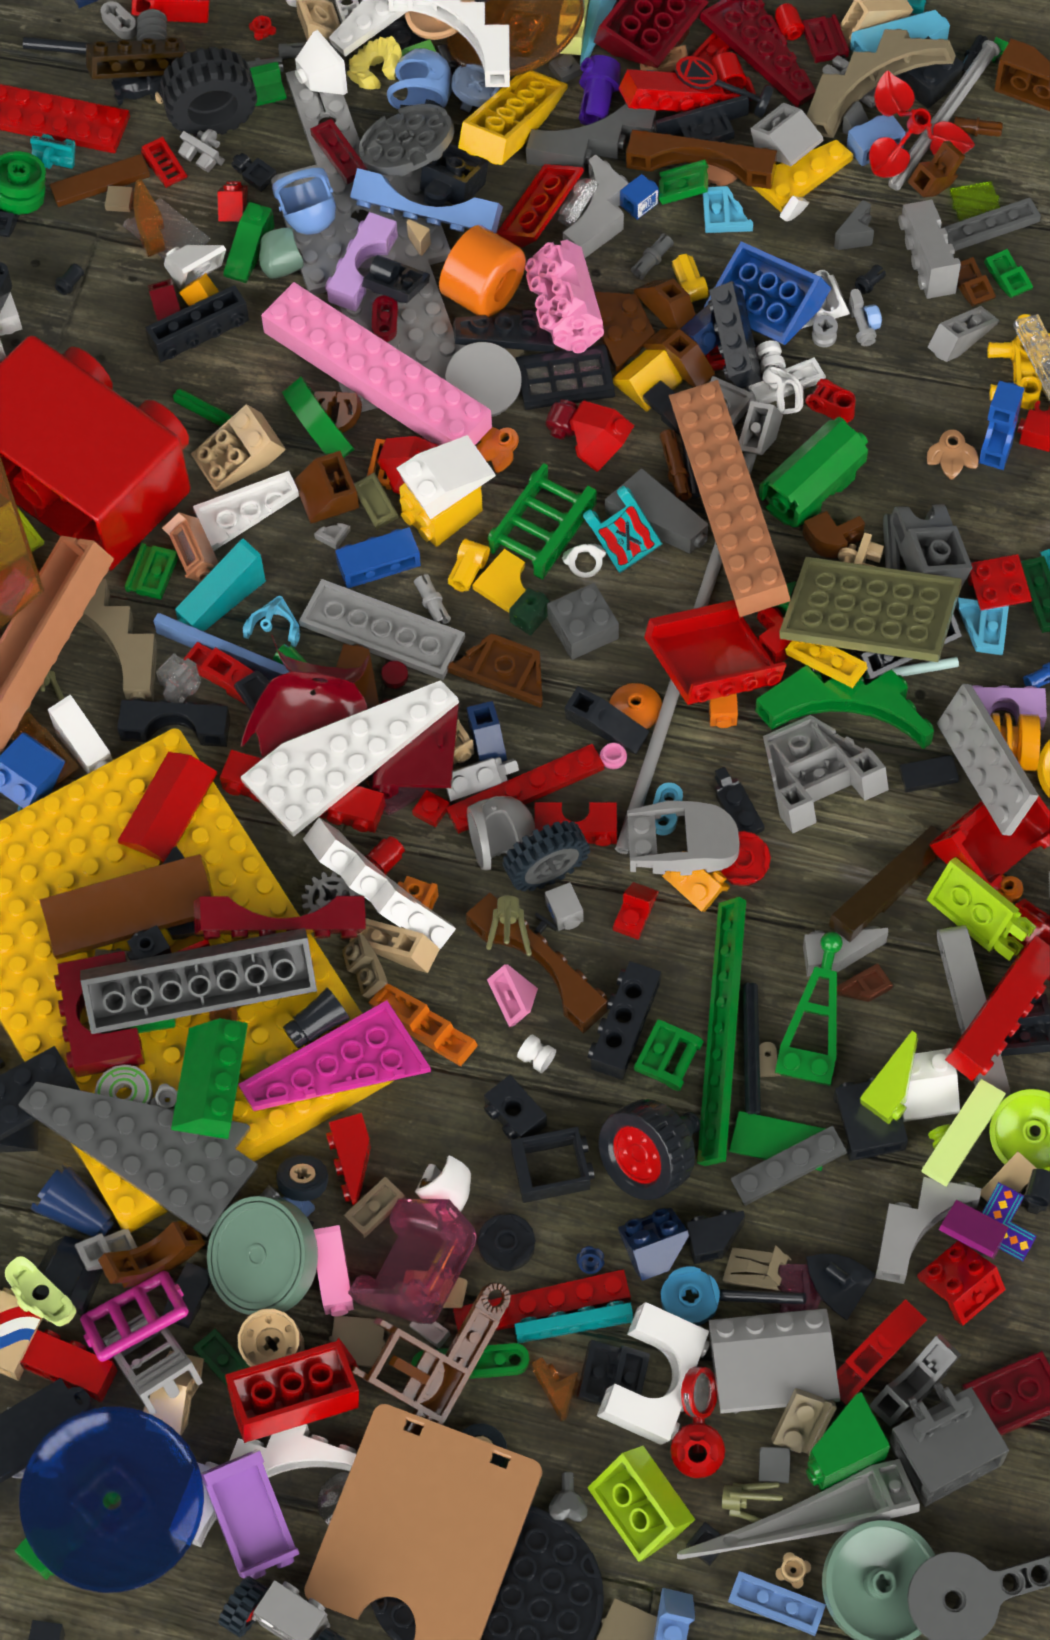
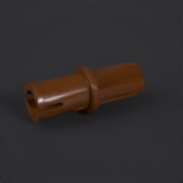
M955 116L954 124L966 133L975 134V137L978 134L1000 137L1002 134L1003 123L980 120V117L970 119Z

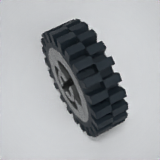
M563 821L561 824L554 822L552 827L548 824L543 826L542 831L539 832L536 829L532 831V836L525 835L522 837L523 842H516L513 845L515 849L507 851L508 855L504 856L502 864L517 890L526 891L528 889L529 891H534L537 886L539 889L545 888L546 883L552 885L556 879L562 880L566 878L564 875L566 873L572 874L575 871L574 867H580L583 864L582 861L588 858L587 854L590 853V846L578 824L572 821L570 823Z

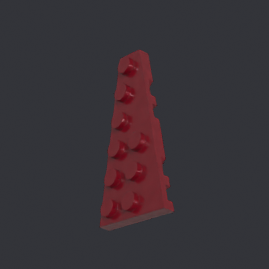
M721 0L701 12L699 19L797 108L813 99L816 89L806 72L798 66L796 62L797 57L794 52H790L786 46L787 41L773 17L765 11L763 0Z

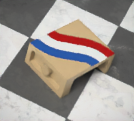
M3 1288L2 1291L0 1290V1373L19 1381L24 1371L20 1363L41 1321L47 1323L48 1321L21 1309L17 1304L18 1300L11 1289Z

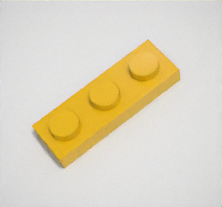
M791 641L785 649L788 656L851 688L855 686L867 670L866 662L836 647Z

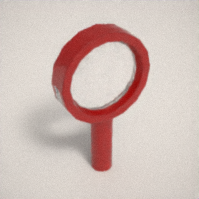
M695 1366L690 1368L682 1382V1405L686 1414L693 1418V1423H705V1418L711 1415L717 1402L715 1375L711 1369ZM695 1444L693 1445L692 1452L704 1453V1446Z

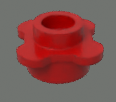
M257 16L249 24V29L254 32L256 40H262L276 33V28L271 25V19L267 16Z

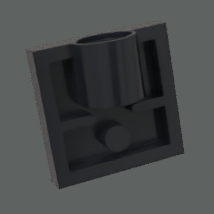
M377 255L371 264L370 272L363 278L362 287L370 289L376 294L391 297L397 302L407 304L429 283L430 274Z

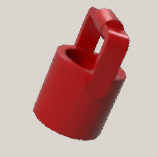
M732 52L721 53L710 61V64L717 72L718 80L741 89L745 87L746 91L756 94L750 78L745 76L736 54ZM717 86L721 93L720 102L742 96Z

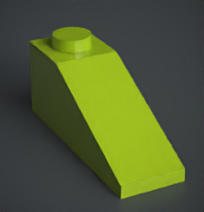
M911 1031L860 1097L861 1104L887 1124H890L893 1119L899 1120L907 1108L904 1104L907 1101L918 1042L917 1034L914 1031Z

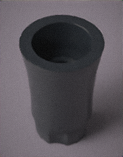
M326 987L315 1000L293 1016V1020L282 1028L293 1044L300 1048L308 1041L311 1043L320 1035L350 1020L335 995Z

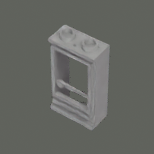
M143 1313L128 1322L132 1332L148 1324ZM167 1327L113 1357L151 1416L156 1413V1410L150 1402L148 1395L163 1387L170 1398H176L180 1391L174 1379L186 1371L189 1372L198 1386L203 1383L191 1360ZM116 1329L102 1339L106 1346H109L120 1340L121 1336ZM162 1333L167 1342L143 1358L133 1360L132 1365L129 1366L124 1356ZM171 1346L174 1351L172 1354L139 1375H135L133 1369L139 1368L144 1362Z

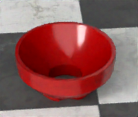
M698 1422L690 1423L679 1429L673 1437L670 1450L671 1458L676 1468L684 1475L691 1478H705L715 1473L722 1465L725 1457L724 1441L719 1432L712 1426ZM700 1444L705 1447L707 1455L703 1461L695 1462L689 1457L688 1451L692 1445Z

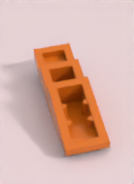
M388 983L369 1001V1005L374 1008L387 1000L412 1037L459 1066L464 1064L478 1046L475 1039L458 1031L450 1021L430 1011L427 1004Z

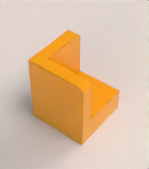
M204 273L187 284L179 293L187 305L191 306L219 291L207 273Z

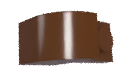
M944 141L932 161L919 163L908 183L923 198L936 196L951 186L959 175L956 171L964 160L965 155L950 141Z
M825 511L804 521L803 537L817 554L826 558H838L840 549L847 548L848 544H855L863 538L865 522L858 516L837 526L829 513Z

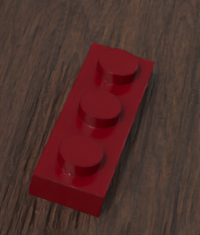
M332 119L310 129L311 136L347 185L354 182L357 168L368 171L363 161Z

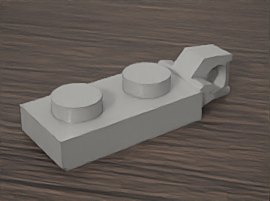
M491 757L453 770L452 788H446L449 800L453 801L507 781L506 775L519 771L517 761L510 759L502 762L500 757Z

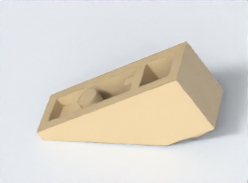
M367 918L366 929L359 933L364 935L375 954L407 968L425 973L429 972L440 950L423 933Z

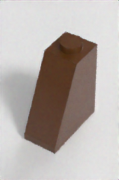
M343 644L336 668L361 667L369 656L364 674L354 684L364 697L368 709L379 705L369 649L359 644Z

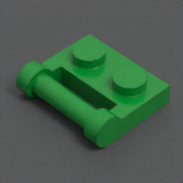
M658 1019L634 1066V1071L662 1082L675 1091H680L684 1084L682 1079L696 1051L701 1049L704 1041L690 1032ZM679 1042H683L687 1046L673 1074L666 1072L665 1070Z

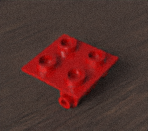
M1019 554L971 563L973 568L970 576H968V584L974 587L980 611L1032 601Z

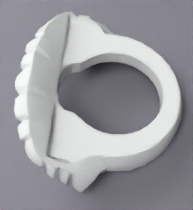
M583 544L565 551L562 559L576 576L589 578L600 571L602 558L606 552L601 545ZM589 552L594 557L596 566L592 571L584 573L576 568L575 560L578 553Z

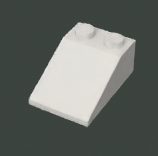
M468 435L418 453L397 467L403 481L430 520L496 476Z

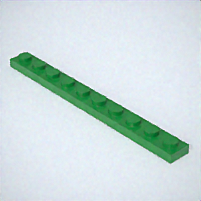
M741 897L718 904L697 1163L703 1166L726 1162L746 900Z

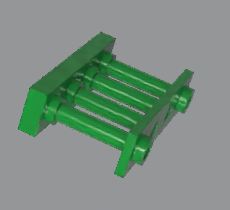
M545 463L541 465L538 471H533L529 478V484L498 527H493L488 535L490 553L495 554L501 545L532 560L534 576L542 580L585 521L583 514L587 510H592L597 504L596 489L587 486L583 493L576 494L548 479V465ZM541 488H544L573 503V507L569 512L563 513L535 499ZM530 507L558 521L559 526L556 531L549 532L521 516ZM514 526H517L546 541V545L542 550L535 551L508 537V534Z

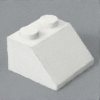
M951 1048L915 1054L907 1101L904 1104L907 1108L902 1115L904 1122L958 1114L960 1112L956 1068L945 1061Z

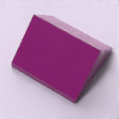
M956 1200L939 1230L994 1259L1009 1227Z

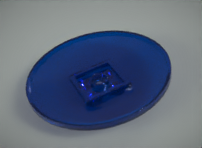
M103 1407L85 1411L69 1418L53 1429L32 1454L24 1471L19 1495L20 1518L23 1530L30 1547L40 1562L51 1573L66 1583L83 1590L98 1593H120L135 1590L156 1581L169 1572L183 1558L194 1541L200 1526L204 1505V1488L201 1472L188 1444L163 1420L149 1413L126 1407ZM116 1493L120 1496L121 1504L118 1508L111 1510L104 1506L103 1500L107 1494Z

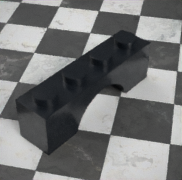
M135 698L121 701L117 729L121 741L148 742L157 730L169 725H180L192 730L202 746L227 747L231 718L228 706L218 703L201 705L194 702L170 703L166 700L149 702Z

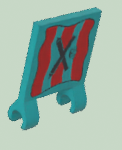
M625 486L619 488L617 494L626 507L602 523L598 514L591 509L583 514L584 519L594 531L619 573L663 544L638 505L632 491Z

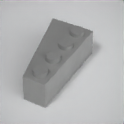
M933 200L904 204L902 215L899 216V226L906 234V248L912 252V267L918 271L920 290L924 289L927 299L956 294L961 262L959 258H954L955 249L952 244H948L947 231L945 228H941V218Z

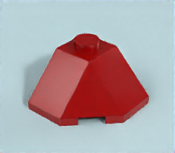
M582 401L570 420L571 430L575 431L577 445L575 446L577 457L598 472L623 446L635 425L615 409Z
M417 436L386 438L377 462L380 468L386 472L393 492L400 494L399 487L405 483L397 467L418 453L439 445Z

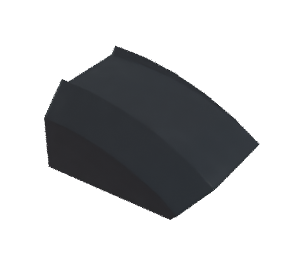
M64 1236L52 1243L43 1257L38 1270L71 1300L76 1308V1314L83 1315L88 1310L103 1268L87 1271L75 1248V1244L82 1240ZM44 1285L37 1286L33 1290V1298L44 1300L49 1295V1288Z

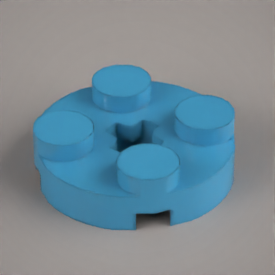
M682 1267L669 1275L661 1289V1305L664 1311L697 1326L706 1323L716 1314L720 1292L715 1279L710 1274L707 1275L696 1267ZM687 1290H691L692 1294H698L699 1298H696L694 1303H689L682 1299V1297L686 1296Z

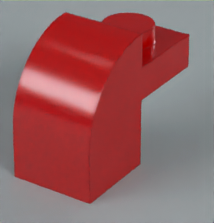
M777 607L758 611L757 620L767 629V631L759 636V642L774 664L781 663L790 657L786 654L785 649L792 641L780 639V629L784 617Z

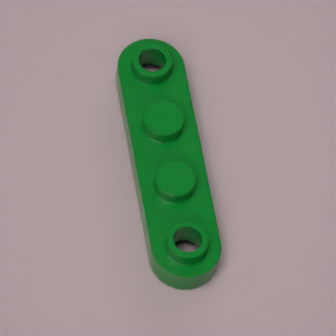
M518 1343L487 1345L469 1379L520 1375L529 1366L528 1350ZM449 1348L435 1350L445 1355ZM423 1351L418 1352L413 1357L411 1365L416 1367ZM512 1357H518L520 1363L512 1365L509 1360Z

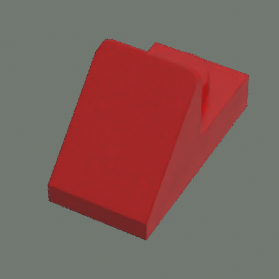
M632 882L623 894V904L613 925V931L639 940L659 891Z

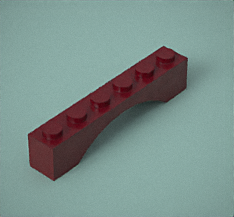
M200 896L194 901L195 935H204V939H219L221 935H231L232 939H246L248 935L259 934L260 937L305 928L306 934H314V938L317 939L329 938L330 934H341V938L358 937L357 934L366 929L364 896H337L313 913L300 917L274 918L253 913L238 905L228 896Z

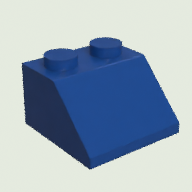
M22 733L0 755V792L22 808H25L51 794L65 764V760L28 734Z

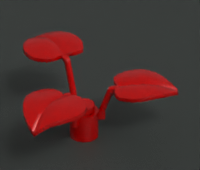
M886 71L880 78L874 95L875 105L879 112L887 117L893 116L896 113L900 117H910L907 120L908 132L898 145L895 140L889 137L879 138L872 144L869 150V161L874 175L890 178L901 174L907 168L910 161V154L901 147L912 133L921 134L925 129L927 130L928 138L932 139L930 150L934 156L944 141H950L963 154L971 150L975 144L964 130L951 122H938L931 131V115L926 109L919 108L908 111L915 100L912 88L905 81L894 76L890 71Z

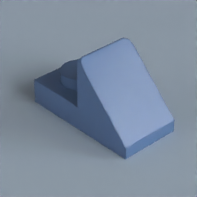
M666 1588L662 1589L654 1640H687L689 1624L695 1620L692 1594Z

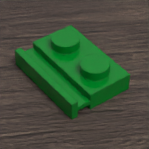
M705 159L660 172L659 200L662 205L708 192L707 169L709 165Z
M142 543L124 586L126 592L133 591L137 592L138 595L162 600L179 557L177 552L157 546L149 547Z

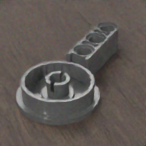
M945 1552L932 1556L918 1567L910 1581L907 1594L910 1616L917 1629L929 1640H981L994 1626L1003 1601L1050 1586V1554L996 1571L989 1570L979 1560L964 1553ZM1034 1566H1038L1042 1571V1579L1038 1583L1031 1577V1571ZM1006 1574H1009L1014 1580L1013 1588L1010 1591L1004 1589L1002 1584L1003 1577ZM949 1591L959 1596L956 1605L952 1609L945 1603V1595Z

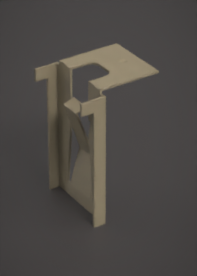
M776 1245L773 1253L732 1248L722 1281L726 1284L780 1291L777 1286H780L782 1278L778 1275L779 1265H786L787 1260H791V1258L784 1254ZM751 1260H755V1261H759V1262H763V1263H770V1264H769V1266H766V1265H763V1264H760V1263H757V1262H754V1261H751ZM734 1272H753V1273H759V1274H763V1275H741V1274H731V1273H734Z

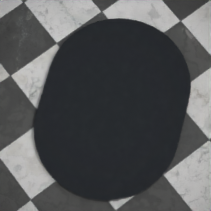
M533 1505L530 1506L481 1640L595 1639L601 1624L604 1605L601 1572L594 1554L588 1545L568 1523L563 1520H554L549 1515V1512ZM383 1597L370 1603L376 1619L392 1640H414L416 1633L415 1618L405 1602L395 1597Z

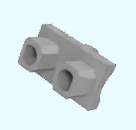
M208 129L205 133L199 131L197 137L201 140L196 139L185 131L182 132L180 138L184 142L178 151L182 158L191 162L196 153H200L201 156L197 160L196 165L207 173L210 172L216 163L222 166L225 159L220 157L219 152L212 148V146L218 148L220 142L216 140V131Z

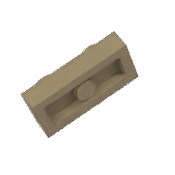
M384 1177L343 1216L365 1238L406 1200V1197L388 1178Z

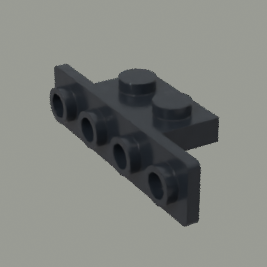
M747 95L735 97L656 120V131L659 134H671L673 136L680 134L681 137L723 142L734 139V130L729 120L749 114V98Z

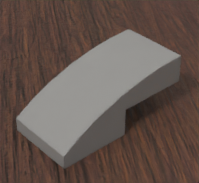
M122 1229L105 1237L101 1233L76 1243L75 1248L86 1270L91 1271L102 1269L98 1259L104 1253L131 1250L137 1248V1245L130 1231Z

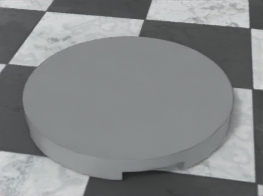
M477 342L461 348L453 355L446 369L445 380L491 410V417L500 415L516 401L521 387V372L517 361L506 349L493 343Z

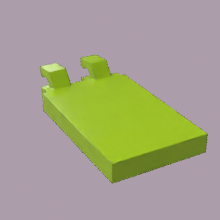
M956 857L949 861L926 899L957 926L966 925L969 936L990 952L995 949L1009 961L1015 955H1019L1024 947L1016 938L1024 941L1036 929V926L1027 918L1020 917L1021 913L1018 912L1020 909Z

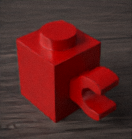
M1037 401L1034 409H1029L1027 418H1021L1017 430V433L1021 434L1019 444L1049 452L1050 406L1047 411H1042L1039 408L1041 401Z

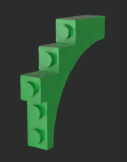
M806 665L756 699L755 712L771 730L790 720L809 714L851 712L870 716L891 724L907 734L922 749L932 744L934 734L930 721L926 718L923 719L917 713L914 704L909 699L906 700L907 682L892 669L867 685L861 676L855 686L851 688L833 678L824 683L821 675L816 671L813 672Z

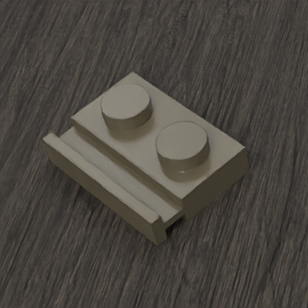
M795 1388L771 1437L772 1443L783 1448H790V1450L798 1453H807L810 1456L812 1448L824 1435L837 1408L835 1401H827L821 1396Z

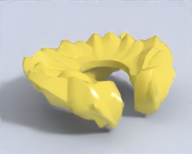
M392 36L386 38L379 37V39L374 41H368L367 45L363 46V49H358V54L349 59L350 70L347 71L348 77L357 83L360 88L368 90L380 89L381 82L370 72L369 66H375L384 61L382 67L384 75L389 80H395V68L402 57L400 45Z

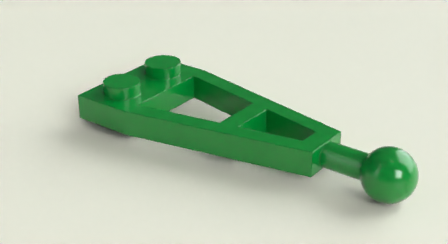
M827 932L820 940L821 948L824 951L821 967H814L781 1043L775 1073L781 1076L827 1086L831 1085L836 1061L837 971L832 970L835 953L839 952L843 945L841 936L836 932ZM819 978L829 980L828 1006L809 1003ZM804 1012L828 1017V1055L790 1047Z

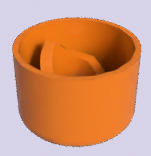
M476 225L461 236L449 253L440 275V292L477 316L486 315L488 318L492 317L509 303L518 289L525 271V254L520 247L482 225Z

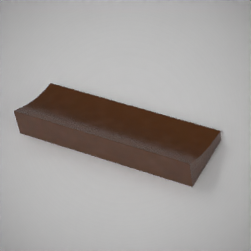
M201 854L39 899L46 921L53 955L56 959H61L131 939L135 933L142 930L146 931L156 925L160 930L194 921V901L200 896L214 895L207 863Z

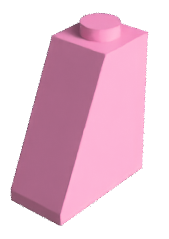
M340 1226L314 1229L318 1246L317 1273L325 1315L331 1314V1316L335 1317L346 1315L348 1311L354 1310Z

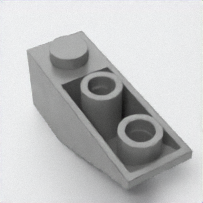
M878 926L867 927L851 942L841 936L843 945L841 950L835 953L832 970L839 972L884 945L887 941L888 928H880ZM814 931L804 935L803 951L807 977L811 976L814 967H821L824 951L821 948L820 940L825 934L823 931Z

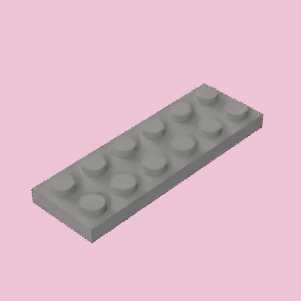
M321 579L299 620L300 626L349 645H362L369 649L370 653L391 661L402 662L407 667L444 680L448 672V665L454 660L465 639V632Z
M962 684L940 717L937 725L1002 835L1011 836L1039 795L972 685Z

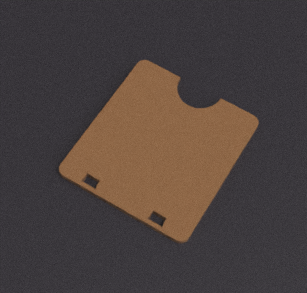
M381 1404L377 1406L373 1411L305 1585L304 1592L307 1599L312 1598L326 1608L358 1620L363 1610L373 1601L383 1597H395L405 1602L414 1615L416 1623L414 1640H481L542 1477L541 1465L531 1458L391 1405ZM407 1420L424 1426L420 1436L404 1430ZM493 1453L511 1459L506 1469L491 1463Z

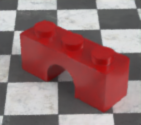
M535 802V830L538 829L540 832L543 830V826L548 824L552 827L554 822H559L560 824L563 821L571 822L562 813V802ZM589 802L588 816L582 821L575 822L580 827L588 844H596L598 846L617 844V802Z

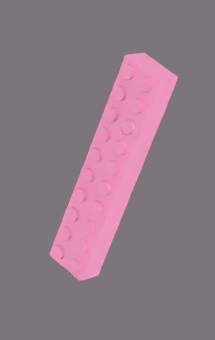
M295 282L261 315L265 334L432 443L440 446L468 435L474 445H476L492 428L491 410Z

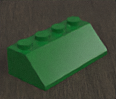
M219 1018L189 1028L171 1130L229 1139L248 1023Z

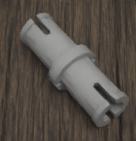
M424 574L425 580H423L422 575L414 580V585L423 599L422 604L424 608L429 610L435 622L440 623L441 621L443 625L447 624L451 617L442 603V595L435 590L430 576Z

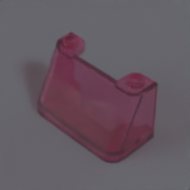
M398 1199L390 1215L391 1227L398 1235L395 1244L376 1279L374 1280L369 1275L358 1276L348 1294L360 1305L418 1324H432L438 1318L475 1246L476 1232L471 1223L450 1199Z

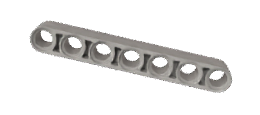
M966 925L937 930V942L961 1035L986 1002ZM1001 1054L998 1057L993 1055L991 1060L994 1062V1065L985 1076L980 1073L973 1080L976 1087L979 1081L983 1079L1005 1092V1098H1007L1011 1093Z

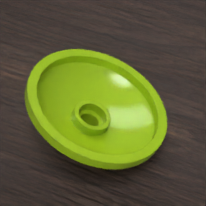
M1040 1089L1021 1090L1009 1095L998 1106L992 1116L989 1133L993 1150L1003 1164H1006L1018 1151L1036 1168L1050 1171V1092ZM1033 1125L1040 1127V1135L1035 1136L1031 1133Z

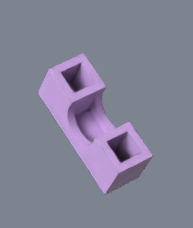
M972 686L989 715L998 710H1006L1013 714L1017 725L1020 714H1038L1040 717V730L1044 729L1047 718L1045 688L1034 686L1024 688Z

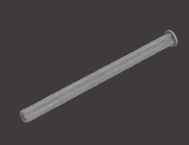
M990 40L983 42L982 50L930 122L932 124L931 131L936 123L949 121L993 57L998 56L1000 48L996 43ZM926 129L908 152L910 154V161L907 168L901 174L890 177L888 186L895 191L900 190L929 149L932 139L928 138Z

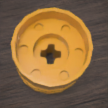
M991 713L992 720L1024 771H1036L1040 754L1041 734L1039 715L1020 714L1017 725L1012 726L1010 713L1004 714L1002 725H1000L999 713Z

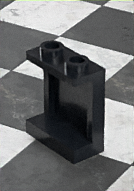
M876 1077L869 1078L866 1082L858 1084L846 1082L835 1088L833 1098L835 1103L838 1104L848 1142L847 1153L850 1161L906 1150L908 1138L902 1116L899 1120L893 1119L890 1124H887L860 1102V1097Z

